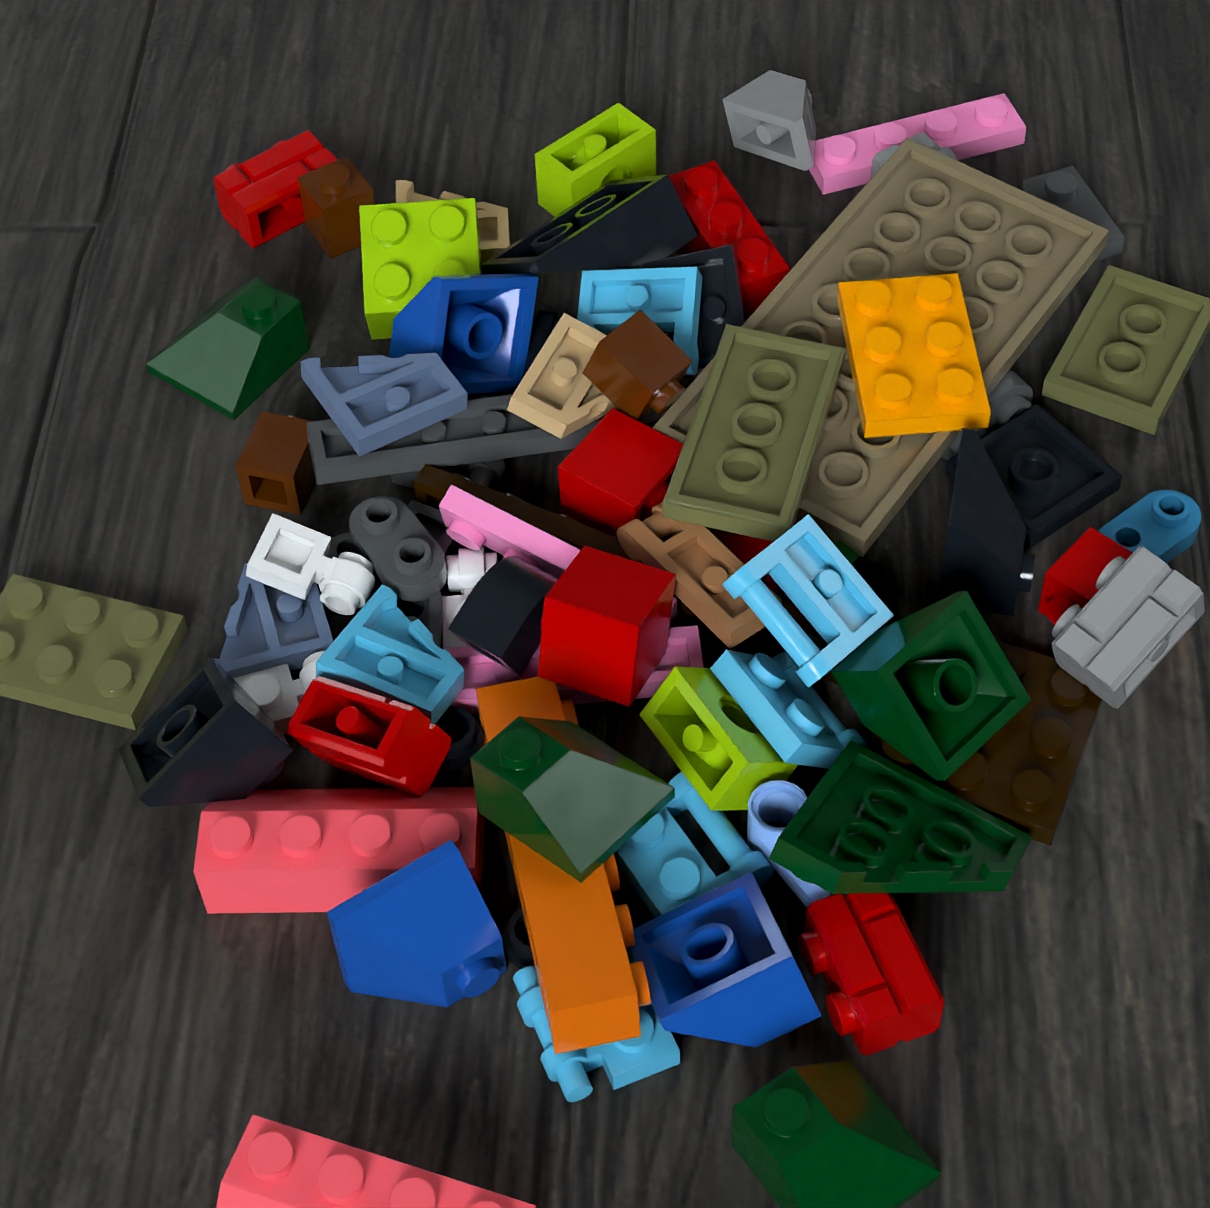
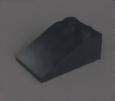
M668 174L612 180L481 264L486 275L619 267L622 269H633L639 264L682 255L680 248L698 237Z

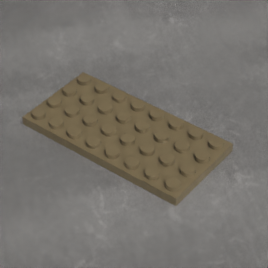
M906 138L741 327L846 348L837 302L838 282L958 273L988 397L1104 250L1109 230ZM846 348L844 365L796 521L799 522L809 514L831 541L836 543L840 540L863 557L962 430L864 438ZM714 358L653 426V429L684 444Z

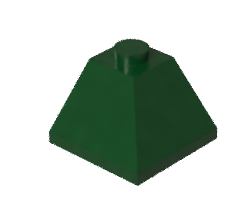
M254 278L218 298L146 363L147 370L154 376L235 420L310 350L301 301L258 278Z
M958 591L875 632L831 671L863 725L936 781H945L1031 700L967 591Z
M518 716L470 757L478 813L581 883L675 797L673 786L570 721Z
M849 1060L792 1067L732 1107L731 1145L780 1208H899L941 1177V1171Z

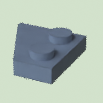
M437 353L406 354L399 358H389L384 355L358 356V366L321 368L320 357L307 358L300 361L302 379L359 457L467 410L468 393Z
M245 563L237 586L239 598L230 607L224 626L227 637L220 658L214 660L232 678L288 663L290 671L301 669L307 657L316 652L326 651L333 642L324 607L320 601L317 584L313 582L306 599L303 600L247 577L248 563Z

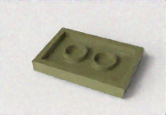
M1108 265L1044 379L1042 396L1155 435L1210 329V298Z
M12 574L0 594V696L137 730L188 632L184 615Z

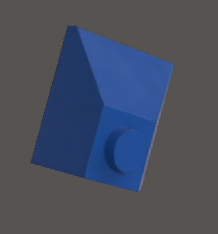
M534 274L434 276L394 318L389 358H399L406 354L437 353L468 394L515 391L522 380L528 354L539 277Z
M452 840L447 841L326 912L343 981L350 992L448 1008L464 997L473 998L485 993L497 982L500 975L507 971L502 936L458 848Z
M752 872L633 929L635 946L631 947L636 962H643L650 998L665 1031L759 1047L822 1016Z

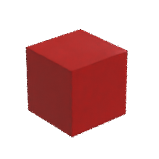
M612 408L558 466L561 514L568 515L581 524L612 536L617 535L618 528L635 518L641 522L652 516V508L663 502L683 444Z
M584 545L545 596L541 620L542 632L537 677L630 707L666 653L676 574Z

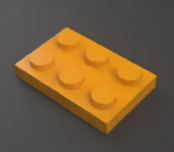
M958 273L838 282L837 302L864 438L962 430V428H988L991 410Z

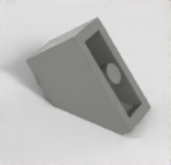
M769 70L722 99L735 148L804 171L814 166L816 124L812 111V96L807 88L806 80Z

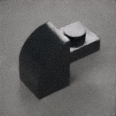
M518 556L504 558L493 565L477 582L448 629L471 649L521 676L541 643V620L544 610V599L559 578Z

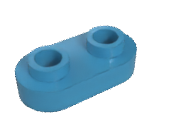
M1158 490L1143 497L1104 525L1098 532L1118 544L1127 543L1132 545V547H1125L1131 552H1134L1139 546H1144L1161 560L1168 563L1194 543L1201 522V511L1197 503L1184 493L1175 490Z

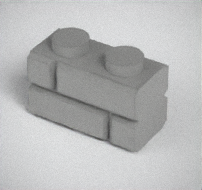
M1139 546L1127 560L1121 556L1114 558L1098 577L1096 588L1099 591L1083 609L1077 604L1067 609L1059 618L1052 631V636L1056 639L1051 645L1055 661L1080 683L1087 685L1093 693L1110 706L1117 709L1205 612L1204 592L1201 591L1200 587L1177 570L1169 568L1166 562L1144 546Z

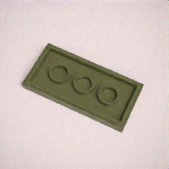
M726 324L663 500L662 517L772 542L792 528L844 365L846 348Z

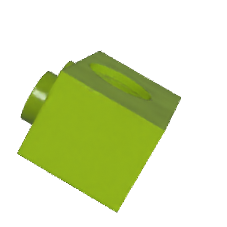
M617 103L535 154L538 204L555 217L609 181L656 176V130L623 105Z
M675 666L639 714L711 811L748 810V800L752 792L759 785L769 781H786L798 766L797 764L785 763L710 668Z

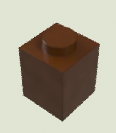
M348 157L297 177L306 227L327 255L332 259L360 247L359 206L375 205L373 188Z
M639 310L599 341L583 374L623 414L639 421L652 409L659 415L663 414L680 398L685 391L680 381L691 365L692 360L642 310Z
M260 412L235 464L244 504L302 515L316 483L306 422L312 421L304 420L297 416H283Z

